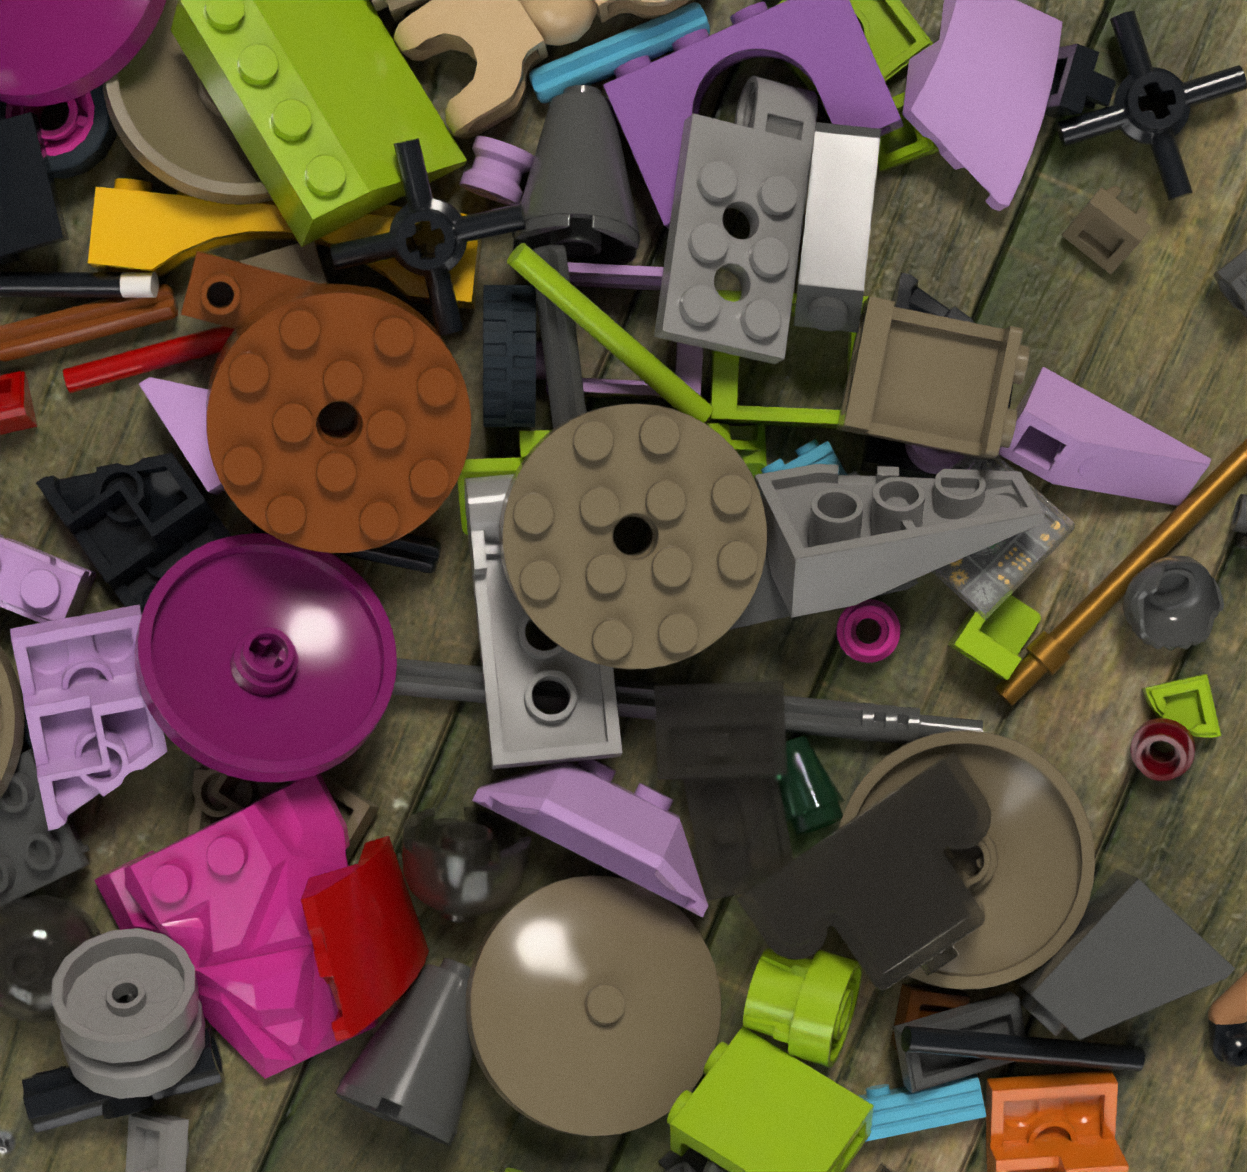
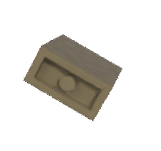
M869 296L862 303L859 332H856L837 430L984 460L997 457L1000 447L1009 448L1017 420V410L1008 408L1012 384H1022L1029 360V346L1020 345L1023 328L1009 326L1002 329L894 307L895 301Z

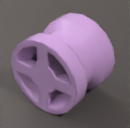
M476 136L472 147L476 156L471 169L463 172L459 185L474 194L509 206L520 204L523 193L519 185L523 174L530 172L534 156L521 148L485 136Z

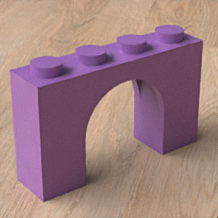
M786 0L769 9L765 2H759L733 14L730 17L733 25L710 36L707 29L691 32L672 43L674 52L654 62L650 61L648 55L641 56L620 65L614 70L617 79L603 84L665 227L669 229L684 121L693 113L699 115L703 97L710 84L720 73L740 61L759 57L774 58L790 63L800 69L815 85L832 124L881 129L880 137L903 127L901 117L850 0Z

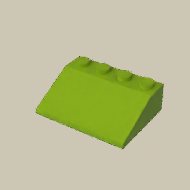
M178 0L170 30L301 247L405 195L394 143L419 138L429 183L466 164L465 156L369 0Z

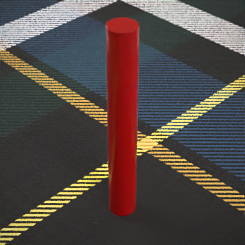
M221 325L63 369L64 381L68 392L71 394L219 353L235 329Z

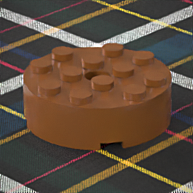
M319 283L295 288L267 301L250 313L229 336L217 357L209 380L206 400V431L211 459L221 484L239 510L254 524L277 539L296 547L326 553H351L381 547L396 541L423 524L438 510L449 496L464 467L471 436V410L466 384L455 359L445 341L423 315L397 297L375 288L348 284ZM332 402H347L354 407L355 416L348 428L332 430L322 426L319 421L320 411Z

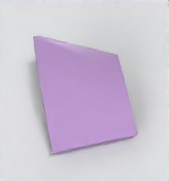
M944 0L939 40L909 59L903 116L923 137H927L935 143L940 155L955 170L965 167L990 193L985 202L992 209L1001 211L1010 205L1021 182L1044 118L1057 63L1063 22L1017 0Z
M140 605L10 629L48 831L60 828L66 824L68 815L98 794L104 797L120 786L130 772L144 769L167 752L164 732L150 714L137 681L134 650L136 634L142 616Z

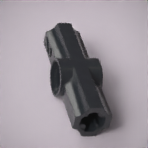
M211 1027L205 1028V1047L195 1067L174 1086L153 1095L119 1099L95 1093L78 1081L70 1067L65 1065L24 1078L22 1080L23 1100L28 1119L31 1121L36 1133L103 1115L104 1119H112L151 1108L160 1103L159 1099L193 1092L223 1082L225 1079L223 1061L218 1042Z

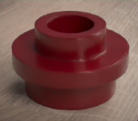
M1157 718L1143 723L1135 731L1131 741L1130 753L1134 764L1145 776L1156 781H1168L1181 776L1191 767L1195 756V741L1189 730L1179 722L1166 718ZM1155 741H1165L1172 744L1175 749L1171 752L1163 753L1156 750L1152 743Z

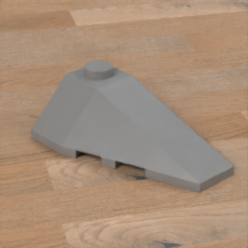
M813 464L757 474L754 477L765 510L767 523L766 550L771 575L791 618L857 605L1044 523L1045 512L1022 472L942 469L936 474L935 478L899 477V467L877 466V476L838 475V465Z

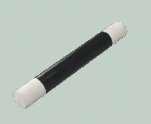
M0 272V297L156 298L159 289L156 272Z

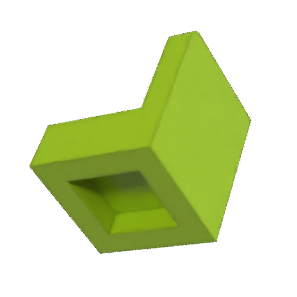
M1008 593L986 616L973 605L947 645L997 678L1008 680L1022 660L1018 654L1039 624L1041 615Z

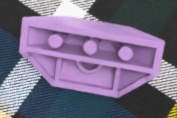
M595 759L579 761L578 764L574 762L547 764L478 788L472 801L703 918L708 908V903L679 815L669 811L673 799L642 783H639L634 793L612 782L616 770Z

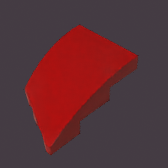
M389 836L366 842L357 864L310 877L301 898L308 931L313 943L319 976L324 979L326 984L330 985L338 1008L336 1019L331 1022L336 1042L354 1037L387 1011L417 978L429 953Z

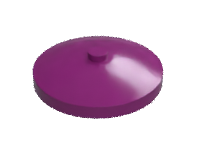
M0 0V101L18 106L39 107L66 102L96 89L122 70L143 47L157 25L166 0Z
M263 533L240 534L209 542L191 551L168 569L156 584L144 607L136 634L134 650L137 681L142 697L150 714L167 737L183 752L203 765L228 776L257 782H286L312 777L333 768L354 754L370 737L383 716L393 693L397 669L396 644L390 621L380 600L365 580L348 564L332 553L296 547L270 534Z

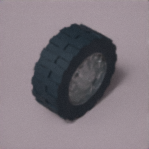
M484 285L483 427H535V287L533 285Z

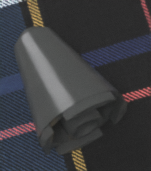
M574 85L565 88L563 94L555 96L550 101L520 203L523 207L527 229L512 232L513 250L521 243H525L532 250L545 245H563L566 249L567 258H581V263L623 265L636 258L637 249H639L640 233L616 114L610 100L602 96L599 89L587 85Z
M444 958L440 967L427 964L340 1079L335 1094L346 1102L388 1122L391 1120L407 1127L408 1131L451 1146L455 1134L458 1132L473 1056L466 1022V990L471 968L449 958Z

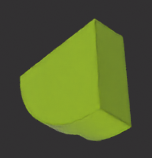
M1207 674L1142 688L1144 698L1157 718H1166L1179 722L1194 737L1213 738L1221 736Z

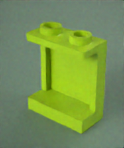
M742 1026L729 1045L725 1042H720L715 1047L704 1066V1079L693 1093L685 1090L680 1094L667 1117V1123L670 1125V1150L682 1157L690 1147L729 1172H844L871 1134L874 1105Z

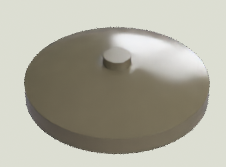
M166 0L157 25L143 47L122 70L103 83L104 99L114 129L128 151L147 171L180 192L205 201L221 204L242 205L272 201L273 199L170 30L178 0Z
M951 730L927 735L901 746L875 765L863 778L849 800L840 822L835 852L836 876L840 895L851 922L869 947L884 961L902 973L927 984L961 990L982 989L1009 983L1031 973L1051 959L1066 944L1079 925L1090 900L1095 873V847L1092 830L1079 797L1061 772L1046 758L1028 746L1002 735L975 730Z
M609 876L573 877L551 883L522 897L509 907L487 932L477 950L468 977L466 990L467 1030L473 1052L485 1077L496 1092L520 1114L537 1124L566 1134L581 1136L622 1134L639 1129L670 1112L673 1104L685 1090L692 1091L703 1075L704 1066L715 1049L721 1020L719 979L715 964L702 936L684 913L669 900L632 881Z

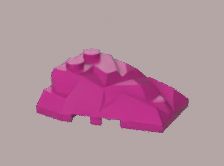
M320 773L312 777L291 781L261 796L251 805L156 852L151 850L94 879L120 930L140 928L165 934L185 949L195 967L199 988L198 998L202 1004L204 1018L264 1079L349 1040L345 1039L336 1042L331 1022L335 1021L338 1008L330 985L326 984L324 979L319 976L313 943L301 903L304 889L310 877L348 866L346 849L350 846L347 825ZM378 1018L355 1036L376 1027L379 1023Z

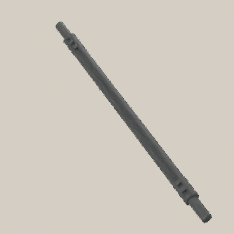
M397 658L396 679L392 694L485 703L482 667ZM614 679L618 716L859 739L860 741H880L882 743H900L904 745L918 738L951 730L983 731L982 720L920 714V708L897 707L895 705H877L864 702H845ZM543 681L536 685L532 691V701L538 709L563 711L568 706V693L558 682Z

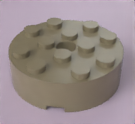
M621 404L588 411L565 421L546 434L527 454L515 471L504 497L499 524V548L506 579L514 597L531 621L551 640L574 655L596 664L622 669H649L676 663L701 652L723 636L739 619L753 597L762 575L767 548V523L762 498L752 473L741 456L719 433L694 417L674 409L647 404ZM635 516L643 521L648 530L647 541L638 552L625 554L614 543V529L622 519Z

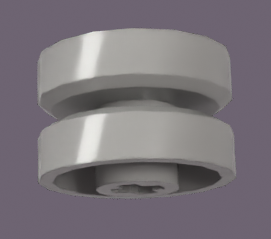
M140 928L111 930L84 941L62 961L52 980L51 1003L56 1023L60 1029V1040L65 1059L74 1077L93 1092L119 1099L147 1097L174 1086L195 1067L205 1047V1019L202 1004L198 998L199 988L195 967L182 946L165 934Z

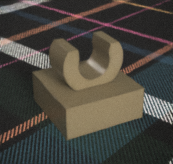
M1112 186L1107 191L1101 187L1062 234L1065 239L1110 274L1127 258L1152 227L1145 222L1148 216L1146 208L1141 206L1134 213L1116 199L1122 191L1118 186Z

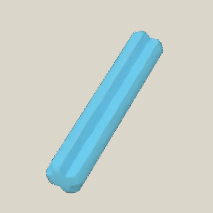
M693 2L671 13L654 18L532 69L529 73V78L535 95L541 103L546 104L555 96L563 94L564 89L574 85L590 86L615 75L614 70L630 60L646 55L652 60L674 50L672 43L691 32L707 29L709 34L710 25L701 5Z

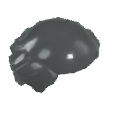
M1170 555L1155 560L1132 578L1123 597L1124 615L1130 626H1132V631L1136 633L1144 644L1151 645L1155 649H1161L1164 646L1170 651L1177 647L1188 649L1191 645L1196 646L1204 642L1211 633L1214 619L1224 608L1221 590L1215 578L1210 575L1201 563L1189 556Z

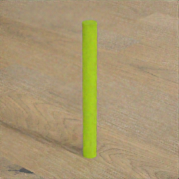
M521 243L512 251L507 259V264L675 409L703 423L707 421L713 412V406L529 246Z

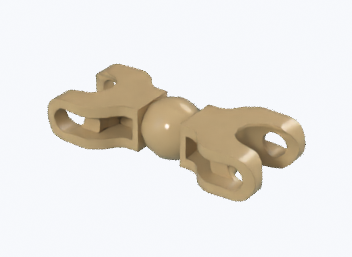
M431 0L398 24L394 34V42L401 53L413 61H424L440 53L454 50L467 53L477 62L474 79L460 93L449 100L446 108V124L453 136L469 139L483 133L516 113L525 97L527 77L531 69L549 57L546 45L562 46L578 41L589 30L596 14L602 23L623 13H631L644 19H654L671 13L696 0Z

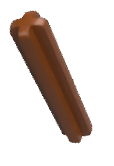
M160 284L156 298H106L1 325L0 361L7 362L174 319L178 315L175 294L169 285Z

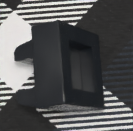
M1080 44L1059 47L1053 83L1044 115L1057 118L1081 114L1083 107L1094 109L1096 103L1105 107L1110 105L1116 81L1094 71L1099 56L1098 51Z

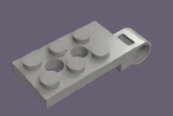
M752 76L748 79L741 92L736 109L735 124L694 113L684 121L654 337L772 364H777L785 359L818 110V99L815 91ZM725 209H737L747 217L750 224V233L747 239L734 238L726 231L722 219ZM717 270L730 271L739 279L742 288L739 301H728L718 294L714 286V276Z
M514 474L464 478L465 510L492 769L621 757L622 744L613 667L596 664L580 658L559 645L548 651L537 650L526 639L525 628L531 622V619L519 605L508 584L499 548L501 509L506 491ZM543 681L560 683L568 693V706L562 712L552 715L539 711L532 701L534 687Z

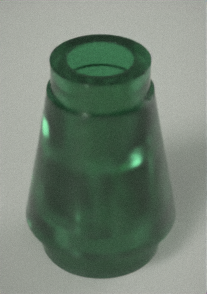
M799 737L771 749L775 760L774 765L785 823H792L796 835H805L841 821L843 813L839 804L845 800L814 749L810 747L807 737Z

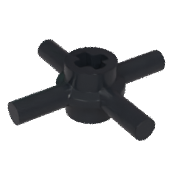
M1135 11L1119 14L1111 18L1110 21L1128 76L1117 88L1113 105L1057 122L1056 127L1059 139L1063 147L1121 130L1133 141L1151 145L1168 201L1192 194L1193 191L1175 136L1185 126L1189 118L1190 107L1246 90L1247 81L1244 71L1240 65L1182 82L1172 72L1152 67ZM1147 95L1151 102L1161 100L1164 105V109L1156 117L1152 110L1142 112L1138 104Z
M419 138L394 143L407 204L395 215L388 233L332 244L330 249L334 267L336 270L396 258L399 264L406 270L425 277L438 334L446 335L461 331L463 326L450 270L463 257L467 242L527 229L523 207L521 204L461 216L458 210L448 202L432 197ZM422 221H430L431 231L440 228L444 234V238L435 246V253H428L426 243L417 246L413 239V235L422 228Z

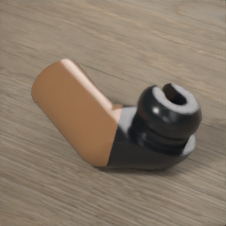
M1247 971L1211 1004L1208 1011L1209 1046L1219 1061L1225 1062L1231 1067H1242L1247 1064Z

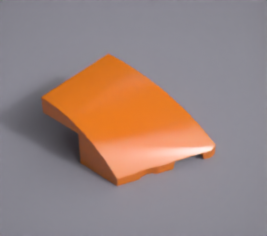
M1112 1070L987 1078V1172H1128L1129 1165L1115 1139L1118 1081Z

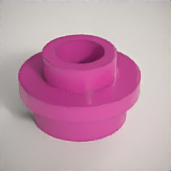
M868 599L857 605L847 607L841 613L836 627L837 640L841 649L850 658L864 663L878 662L888 657L895 650L900 639V623L896 614L888 605L878 600ZM866 618L874 620L880 630L878 638L869 644L860 641L856 635L858 623Z

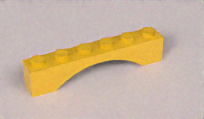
M117 178L114 182V188L95 187L88 264L98 271L156 272L158 277H162L187 260L194 258L197 250L207 253L222 246L253 240L297 241L273 200L257 204H221L189 196L180 191L177 192V195L152 192L153 183L136 179ZM385 205L315 240V242L319 246L330 248L332 244L388 233L395 215L402 207ZM422 221V228L413 235L417 246L426 243L428 253H435V246L444 238L440 228L431 231L430 221ZM482 239L467 242L463 257L450 270L459 308L475 309ZM396 258L365 264L388 279L412 303L431 305L425 277L406 270L399 264Z

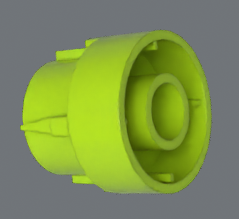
M766 948L758 961L750 983L743 1014V1026L749 1030L772 1036L775 1040L788 1043V1054L793 1057L831 1068L839 1057L854 1015L862 979V962L823 950H819L813 959H805Z

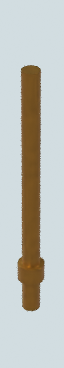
M1247 438L1052 632L1042 631L1025 648L1028 655L1018 664L1008 680H1002L994 688L996 693L1008 705L1012 707L1046 672L1053 676L1071 658L1068 651L1125 595L1132 578L1149 564L1167 554L1247 474Z

